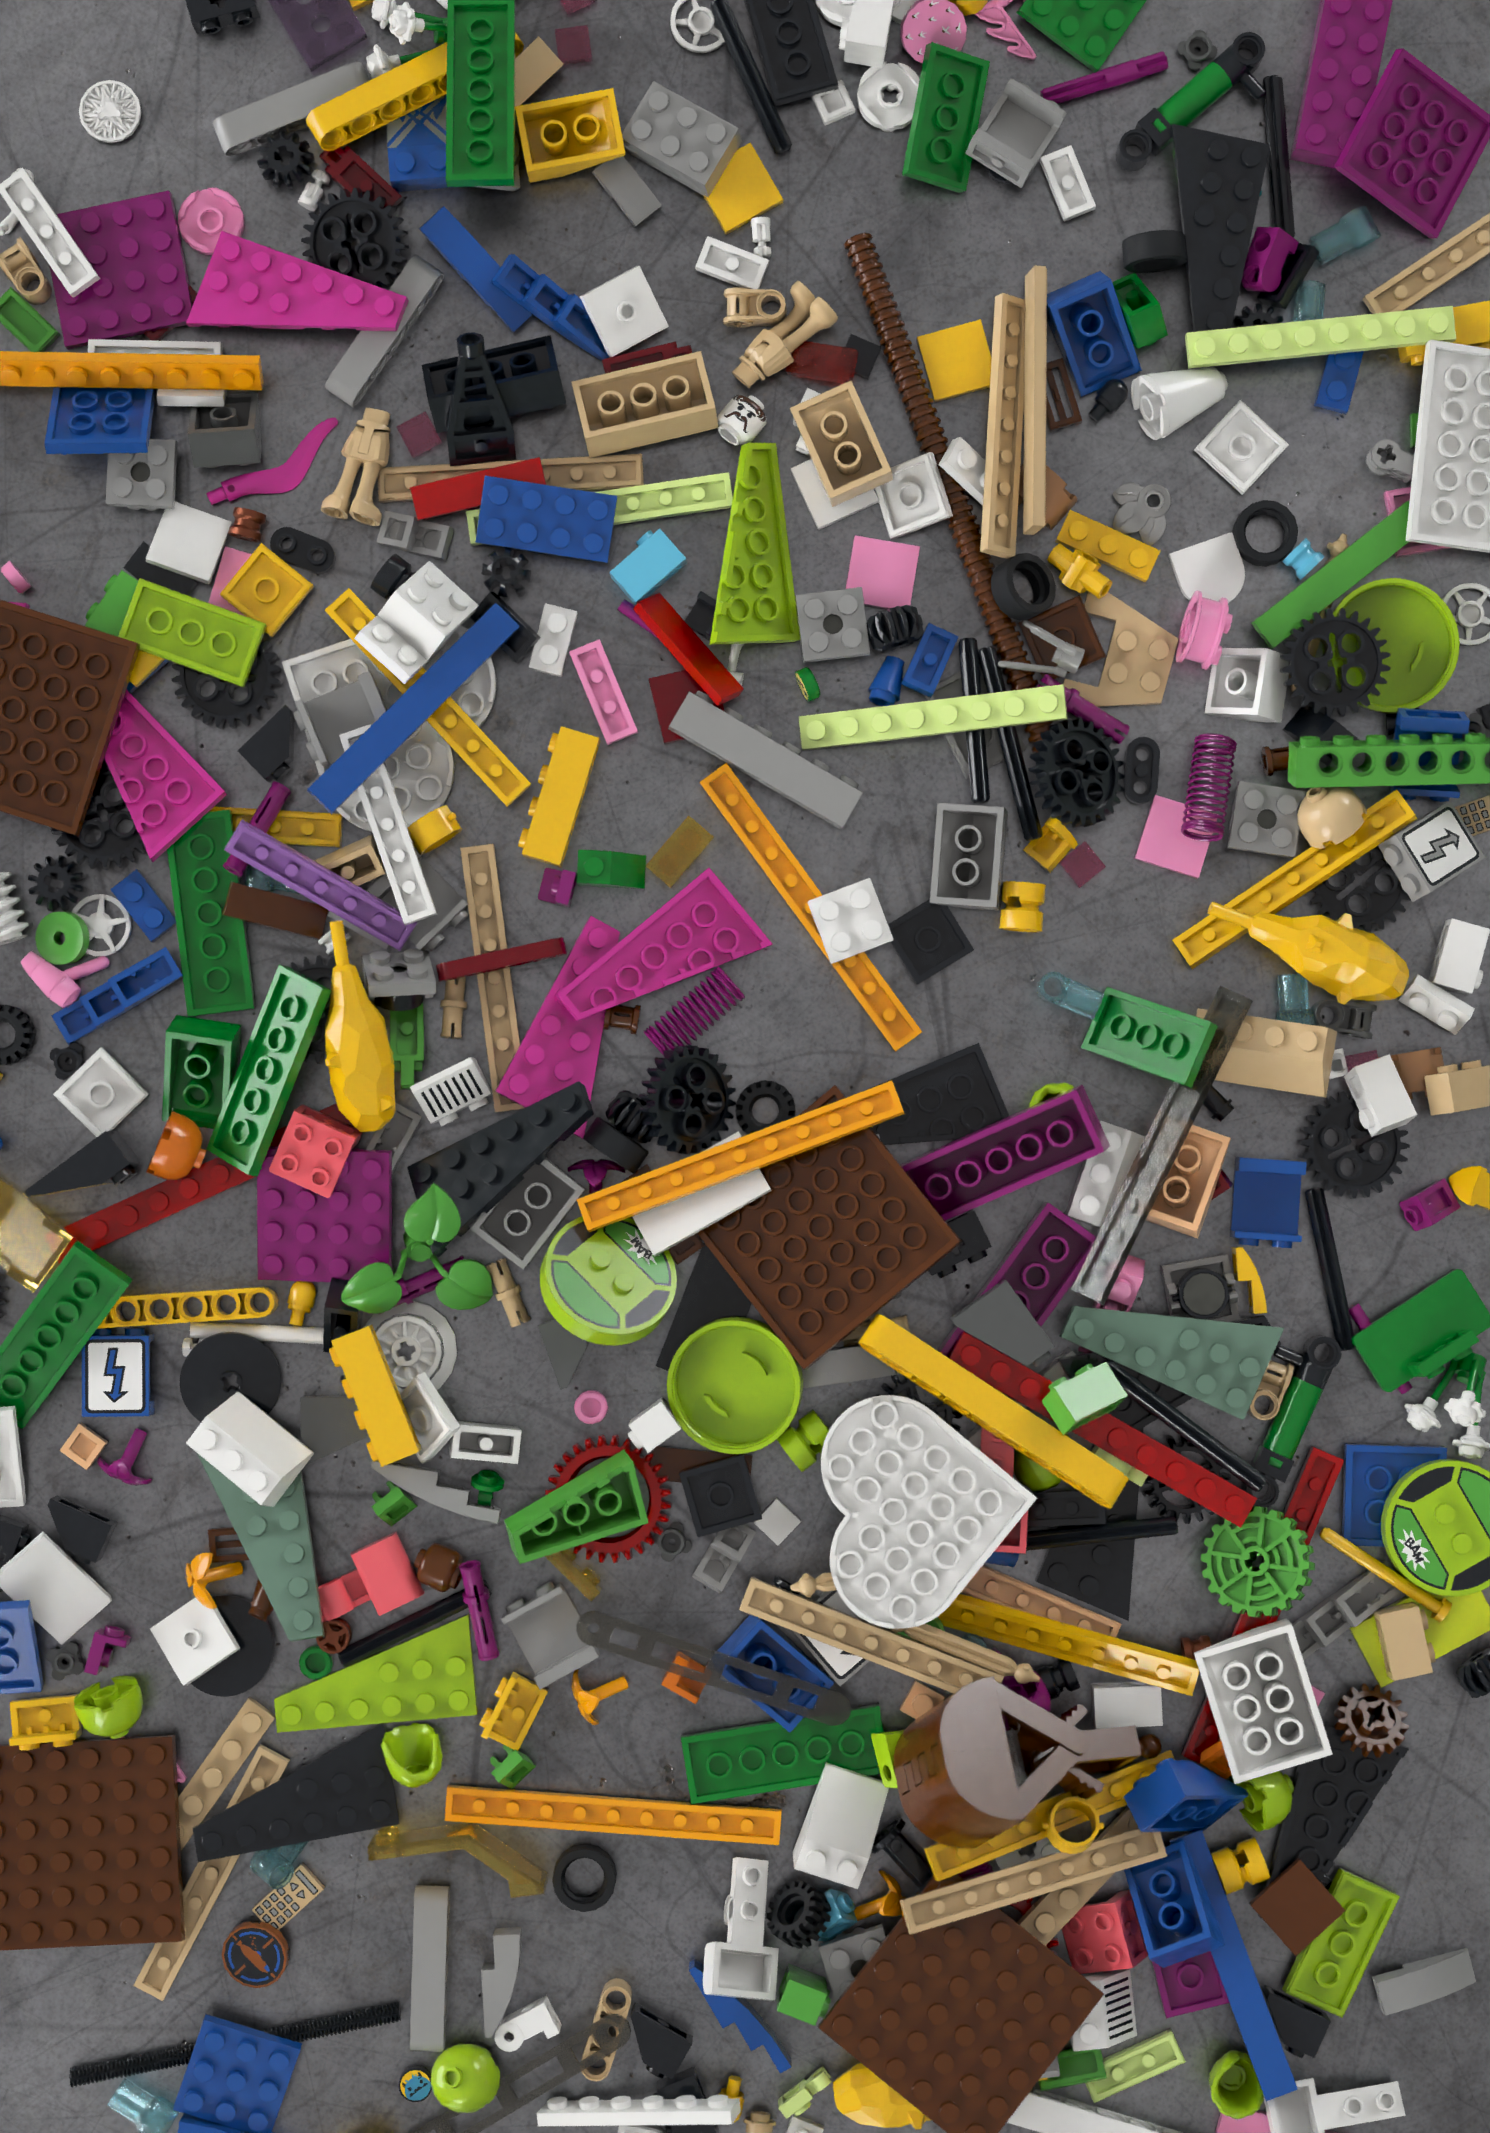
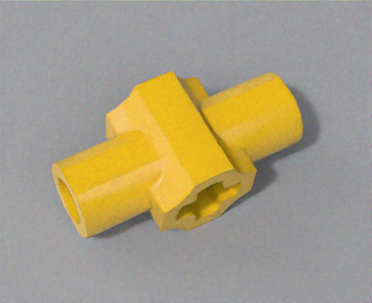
M1058 544L1048 556V562L1062 571L1058 577L1061 583L1079 593H1085L1087 590L1098 599H1101L1112 586V581L1098 571L1101 564L1091 554L1080 549H1075L1074 552H1071L1062 544Z

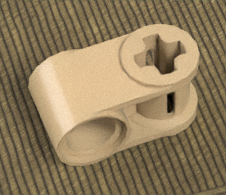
M20 236L16 239L17 243L0 254V267L29 303L40 305L50 298L52 287L38 266V261ZM40 280V285L36 290L27 291V286L31 281Z
M728 288L724 290V297L727 298V316L723 318L725 326L734 328L750 326L774 327L786 318L785 298L777 290ZM768 302H776L780 305L779 311L772 315L766 314L762 309ZM738 303H739V313H737V304H738Z
M1270 1360L1247 1412L1249 1416L1254 1419L1269 1420L1277 1415L1284 1393L1291 1381L1294 1365L1290 1363L1283 1365ZM1267 1370L1279 1374V1376L1270 1374L1267 1372ZM1264 1395L1269 1400V1409L1264 1414H1259L1255 1410L1254 1403L1259 1396Z

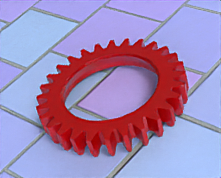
M604 1435L598 1436L597 1446L591 1438L585 1439L586 1450L578 1443L572 1446L575 1457L565 1452L562 1457L567 1465L560 1463L554 1465L553 1468L560 1476L550 1475L548 1477V1481L554 1484L556 1488L545 1490L546 1495L573 1480L587 1464L598 1459L610 1458L624 1449L633 1461L634 1467L646 1481L649 1491V1506L646 1513L648 1524L638 1526L630 1533L621 1537L601 1538L576 1546L573 1553L577 1554L585 1547L586 1559L590 1560L594 1553L598 1552L599 1563L605 1561L608 1553H610L613 1563L619 1561L620 1552L624 1554L627 1560H630L633 1557L632 1547L639 1554H642L645 1551L642 1541L652 1546L656 1541L651 1532L661 1535L664 1531L657 1522H668L670 1518L661 1511L671 1509L672 1507L671 1502L663 1500V1497L672 1493V1489L661 1487L663 1483L669 1480V1476H657L656 1474L663 1467V1464L659 1463L651 1466L650 1462L655 1454L651 1452L643 1457L641 1455L643 1447L640 1450L637 1448L632 1450L629 1437L622 1446L619 1445L618 1435L612 1436L610 1444H607Z

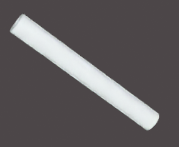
M191 1322L190 1338H207L223 1332H239L267 1342L323 1344L324 1328L220 1322Z

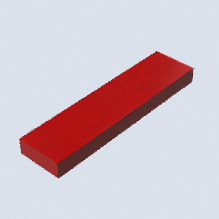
M540 457L410 487L417 520L421 521L480 507L485 476L546 485Z
M660 593L637 602L633 608L636 614L717 706L738 697L742 693L744 688Z

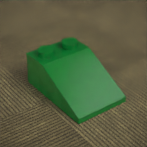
M180 1015L175 1016L167 1028L165 1036L162 1121L167 1122L171 1112L174 1111L191 1119L198 1127L214 1129L238 1069L242 1025Z

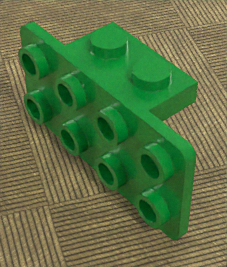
M1455 1269L1356 1333L1352 1337V1343L1380 1388L1384 1392H1392L1413 1377H1427L1431 1379L1445 1370L1443 1366L1445 1363L1453 1358L1455 1361H1459L1472 1353L1471 1346L1479 1342L1477 1335L1490 1327V1313L1465 1273L1460 1269Z

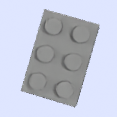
M655 81L650 85L622 132L626 153L706 197L710 196L736 150H738L742 143L738 127Z
M547 1158L539 1165L535 1163L523 1174L525 1178L489 1212H482L470 1228L523 1270L527 1268L576 1204V1199L580 1198L586 1191L585 1187Z

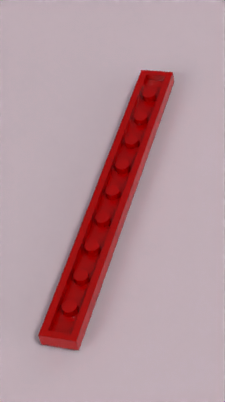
M337 1103L319 1111L354 1127L338 1110ZM287 1126L276 1130L270 1146H279ZM217 1157L201 1164L199 1169L196 1167L191 1169L187 1176L181 1179L166 1180L47 1234L46 1237L60 1264L76 1241H79L92 1251L97 1250L257 1176L247 1175Z
M965 1331L962 1332L948 1357L949 1359L995 1389L1054 1421L1042 1403L1044 1397L1050 1392L1048 1387L1053 1381ZM1109 1413L1071 1431L1240 1528L1258 1499Z
M1313 1446L1310 1448L1283 1512V1519L1286 1517L1293 1518L1298 1522L1295 1529L1304 1530L1307 1533L1308 1537L1304 1542L1308 1546L1344 1463L1343 1459ZM1278 1609V1615L1272 1617L1265 1616L1264 1613L1262 1617H1249L1247 1612L1245 1615L1240 1614L1231 1637L1253 1628L1276 1622L1281 1610ZM1207 1695L1182 1752L1184 1757L1200 1763L1201 1752L1217 1743L1220 1739Z

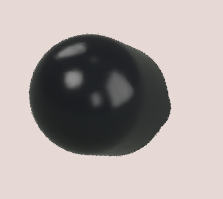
M1119 379L1107 381L1096 393L1097 396L1094 400L1097 404L1088 415L1096 422H1099L1106 412L1112 414L1114 411H1117L1127 399L1128 388L1126 384Z

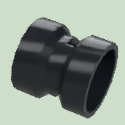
M1058 1660L1057 1668L1055 1669L1053 1666H1043L1036 1669L1047 1687L1051 1700L1058 1698L1060 1693L1064 1691V1687L1071 1692L1081 1688L1069 1661Z

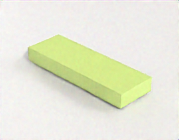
M1170 2028L1103 2058L1107 2079L1085 2084L1093 2102L1096 2103L1186 2061Z

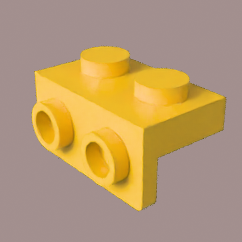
M515 1672L512 1673L509 1680L503 1677L494 1694L499 1697L494 1710L488 1707L479 1723V1726L484 1728L481 1737L485 1739L490 1737L518 1751L549 1689L545 1687L539 1689L535 1682Z
M78 1694L12 1700L9 1702L12 1737L9 1738V1746L19 1745V1750H32L40 1748V1743L53 1742V1747L73 1745V1740L82 1735V1724L74 1707V1699Z

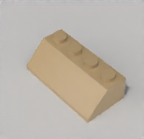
M701 351L571 382L589 458L718 428L716 407Z
M1197 1008L1196 1017L1218 1025L1196 1078L1326 1098L1337 1031L1322 1026Z

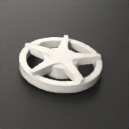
M677 0L671 12L670 26L674 38L682 47L695 53H708L718 49L725 43L721 32L714 27L715 18L712 11L706 7H699L697 0H691L693 10L688 18L675 20L679 8L687 1ZM676 26L689 27L690 31L694 34L692 44L681 37ZM711 34L719 38L718 41L711 45L697 46L701 36Z
M1464 583L1451 589L1442 600L1447 604L1453 595L1459 606L1454 618L1462 627H1465V639L1459 638L1460 645L1474 646L1490 639L1489 631L1484 637L1471 640L1473 627L1480 623L1490 625V619L1484 616V609L1481 606L1487 596L1490 598V589L1477 583ZM1476 589L1484 594L1477 601H1465L1458 591Z
M95 894L82 899L73 908L72 913L81 917L87 925L89 942L93 938L104 939L110 947L106 951L87 949L86 954L97 957L109 956L121 950L128 942L132 930L131 916L118 899L109 895ZM99 900L97 912L89 917L78 914L84 905L91 901ZM105 900L116 904L121 909L124 918L112 919L111 916L106 914ZM126 922L124 936L114 946L110 937L114 926Z

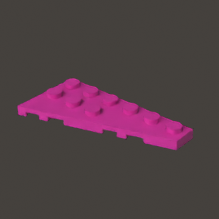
M221 231L186 324L188 327L209 325L218 326V328L251 326L252 328L261 329L322 328V330H335V328L356 329L357 331H397L409 300L406 296Z
M126 689L104 759L129 810L149 858L154 862L227 794Z
M707 868L555 996L575 1020L578 1021L773 944L713 871Z
M589 916L495 1089L496 1093L526 1108L579 1081L585 1085L589 1100L591 1101L606 1010L576 1021L555 995L618 943L620 931L593 916ZM587 1121L573 1135L583 1139Z

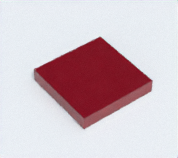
M686 670L649 678L664 744L684 740L683 737L669 730V725L689 691L693 694H696L697 691L703 693L705 691ZM713 703L715 707L721 709L722 711H725L723 704L717 706L715 703Z

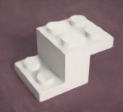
M428 561L394 591L379 614L363 627L354 639L405 684L440 652L455 630L476 611L479 605L440 569Z

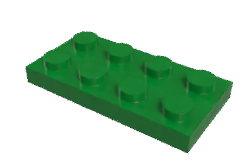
M933 42L926 45L902 175L958 193L966 191L972 158L965 154L978 129L990 61Z
M1106 987L1081 1048L1096 1055L1192 1088L1218 1025Z

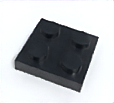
M930 899L888 924L894 939L891 944L916 985L974 951V948L948 906L931 904Z
M744 1454L734 1455L679 1471L697 1537L762 1519Z

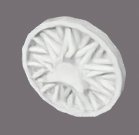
M113 80L97 82L87 89L81 98L79 106L81 123L88 134L98 141L107 143L123 141L131 136L140 124L142 113L140 101L133 90L122 82Z

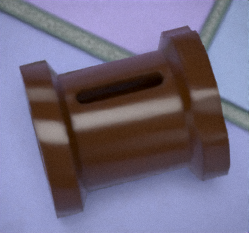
M1268 746L1262 747V765L1266 776H1272L1273 772L1288 770L1289 746L1270 749Z
M617 1005L606 1009L603 1029L609 1030L610 1027L630 1030L631 1034L636 1035L641 1005H635L634 1008Z

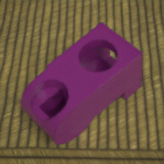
M1257 227L1247 253L1242 277L1243 287L1248 291L1272 292L1276 290L1281 281V270L1287 254H1295L1299 241L1280 227Z

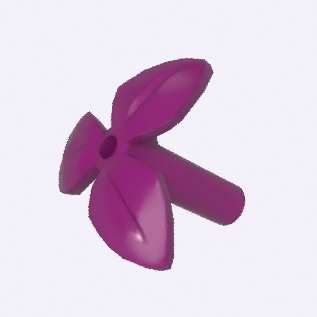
M585 1159L567 1168L568 1172L583 1169L584 1176L589 1182V1194L602 1190V1181L607 1174V1170H617L625 1173V1168L616 1162L606 1159H600L598 1162H594L593 1159Z
M135 1428L122 1457L109 1465L100 1456L97 1460L99 1467L110 1477L120 1479L126 1484L138 1486L151 1483L152 1478H139L131 1472L132 1465L147 1433Z

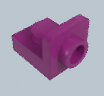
M546 868L538 899L570 908L577 881V873L564 869L559 871Z
M1445 1178L1436 1181L1416 1195L1399 1202L1405 1219L1411 1224L1414 1231L1432 1226L1461 1208Z
M106 1625L105 1629L99 1628L94 1633L84 1672L98 1675L103 1667L108 1668L114 1650L109 1647V1644L126 1648L130 1644L132 1637L124 1635L125 1630L116 1626Z

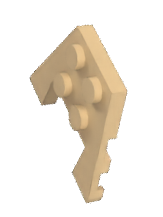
M1088 591L1084 603L1088 615L1115 622L1107 657L1105 658L1098 687L1066 678L1063 681V685L1068 689L1075 688L1080 692L1079 696L1097 707L1160 705L1179 639L1109 592L1103 598L1098 599Z

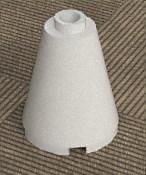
M1215 367L1142 374L1134 379L1131 384L1132 405L1134 411L1137 409L1141 411L1143 419L1138 422L1146 435L1153 440L1167 437L1223 399L1228 383L1224 373L1218 371Z

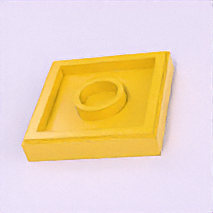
M751 142L736 150L710 196H704L726 235L750 222L752 218L759 217L783 203L780 192Z
M981 319L917 337V344L934 403L990 388L991 354Z
M261 543L219 595L246 617L265 623L267 625L265 632L273 638L313 589L314 585Z

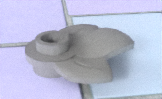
M1134 482L1123 484L1117 488L1112 495L1122 506L1114 516L1113 529L1123 534L1139 531L1143 543L1150 546L1156 543L1167 528L1165 513L1171 506L1169 491L1160 484H1150L1143 487ZM1152 494L1160 497V504L1157 507H1151L1148 503V498Z

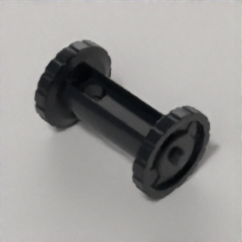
M899 1817L888 1824L875 1837L871 1852L875 1854L883 1849L917 1886L912 1895L916 1896L922 1892L934 1874L927 1860L901 1833L905 1826V1821ZM894 1840L901 1842V1848L898 1851H893L891 1848Z

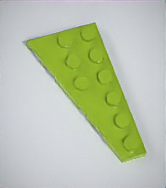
M746 443L741 446L709 645L786 643L800 640L776 443Z
M470 1614L463 1615L456 1620L369 1656L349 1667L339 1669L324 1678L309 1682L275 1697L277 1733L477 1715L478 1707Z

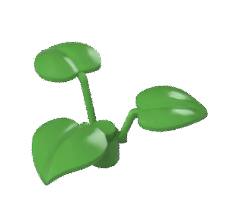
M432 1184L426 1193L410 1206L405 1214L403 1240L406 1249L400 1252L401 1259L397 1272L393 1275L391 1266L385 1262L369 1264L359 1270L349 1280L341 1295L343 1303L367 1313L378 1314L392 1309L397 1305L402 1296V1289L397 1280L402 1277L407 1258L417 1262L431 1259L440 1275L444 1277L435 1287L436 1295L444 1305L452 1309L467 1310L477 1308L491 1299L493 1291L490 1273L482 1263L472 1259L460 1260L451 1266L448 1273L438 1258L432 1254L430 1245L433 1244L434 1240L438 1242L451 1241L457 1235L461 1225L459 1211L454 1201L437 1184Z

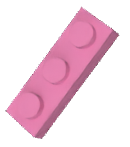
M600 639L569 651L607 745L638 733Z

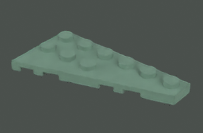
M1072 1306L1059 1337L1244 1420L1284 1328Z
M198 1454L289 1641L294 1642L325 1636L302 1470L274 1507L263 1506Z

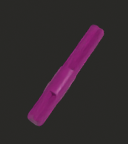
M1158 52L1143 58L1130 60L1089 75L1044 88L1040 91V94L1046 100L1059 104L1103 89L1116 87L1166 70L1168 68L1167 56L1165 52Z

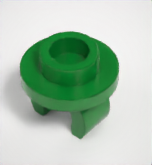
M481 1470L478 1474L471 1477L472 1487L479 1490L477 1505L490 1507L494 1492L504 1488V1479L497 1472Z

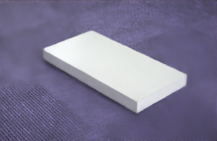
M738 1131L733 1135L727 1137L726 1139L711 1146L708 1149L738 1139L742 1136ZM759 1168L632 1217L652 1254L657 1256L772 1190Z

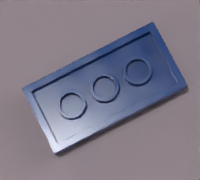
M485 476L475 542L608 563L617 496Z

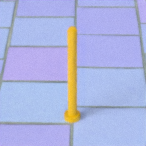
M1324 1527L1319 1535L1322 1540L1432 1612L1431 1617L1437 1622H1441L1449 1613L1452 1603L1447 1599L1442 1598L1439 1601L1332 1529Z

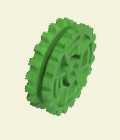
M1254 1506L1253 1512L1252 1510L1250 1511L1241 1528L1223 1518L1225 1522L1223 1525L1215 1523L1211 1528L1214 1536L1212 1538H1205L1204 1545L1208 1547V1551L1201 1554V1561L1207 1563V1569L1202 1571L1203 1578L1211 1580V1584L1208 1587L1210 1593L1220 1595L1218 1602L1221 1605H1232V1612L1244 1615L1247 1612L1249 1617H1262L1263 1613L1265 1616H1277L1278 1609L1282 1611L1292 1609L1291 1601L1293 1599L1301 1601L1305 1596L1302 1588L1304 1586H1311L1313 1580L1308 1577V1572L1315 1570V1563L1309 1561V1555L1314 1553L1313 1546L1305 1544L1304 1541L1308 1537L1307 1533L1304 1530L1295 1529L1298 1522L1293 1518L1286 1517L1283 1519V1512L1273 1509L1268 1512V1508ZM1256 1554L1264 1558V1563H1261L1259 1568L1252 1566V1561L1256 1560Z

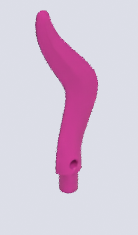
M329 418L316 425L300 442L289 459L281 466L246 473L220 482L221 487L206 493L211 505L227 498L231 502L239 497L250 494H281L296 488L305 477L322 441L338 425V420L336 418Z

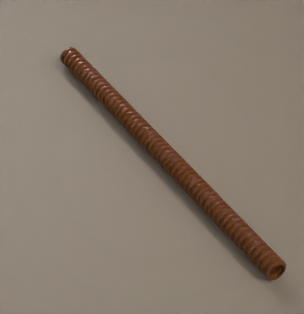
M870 233L857 234L846 240L844 248L849 250L847 253L848 259L853 260L851 267L856 269L855 278L860 279L858 286L864 289L862 296L867 298L865 302L866 307L871 308L869 315L874 317L873 326L878 327L876 334L882 338L880 345L885 346L883 353L889 357L887 363L893 367L891 374L896 375L894 382L900 386L898 393L903 394L901 401L902 404L907 405L905 412L910 414L908 420L914 424L912 428L913 433L918 434L916 441L921 443L919 447L920 452L925 454L932 452L934 454L953 514L952 517L946 519L950 520L948 527L954 531L952 538L957 539L958 543L955 546L956 549L961 550L959 554L960 559L965 560L963 567L969 571L966 573L967 578L972 579L970 586L976 590L973 593L974 597L979 598L977 605L983 609L981 616L987 619L984 624L986 627L989 626L988 634L994 638L992 645L997 646V656L1001 657L999 661L1031 664L1030 660H1026L1027 651L1022 649L1024 642L1019 641L1018 637L1021 634L1015 630L1017 626L1016 621H1012L1010 617L1002 612L993 598L991 576L995 565L989 561L991 559L990 554L980 552L981 534H979V530L981 527L975 523L977 516L975 514L972 515L971 511L974 508L968 504L970 500L969 495H965L964 492L966 490L938 465L949 447L946 445L948 439L942 435L945 432L944 428L939 427L941 420L935 416L937 409L932 408L934 401L933 398L928 397L930 390L925 388L926 380L921 378L923 371L917 368L919 361L914 359L916 355L915 350L910 349L912 342L906 338L908 331L903 330L905 323L899 319L901 312L896 311L898 304L896 301H892L894 294L888 290L890 283L885 282L887 275L881 271L883 264L878 262L880 258L879 253L874 252L876 245L870 242L872 235ZM1005 668L1002 671L1003 675L1008 676L1006 683L1011 685L1012 689L1010 691L1037 688L1036 686L1039 684L1038 680L1033 679L1035 672ZM1053 721L1026 724L1024 731L1030 735L1028 742L1034 744V742L1042 740L1040 733L1049 730V726ZM1035 746L1031 749L1033 753L1039 752Z

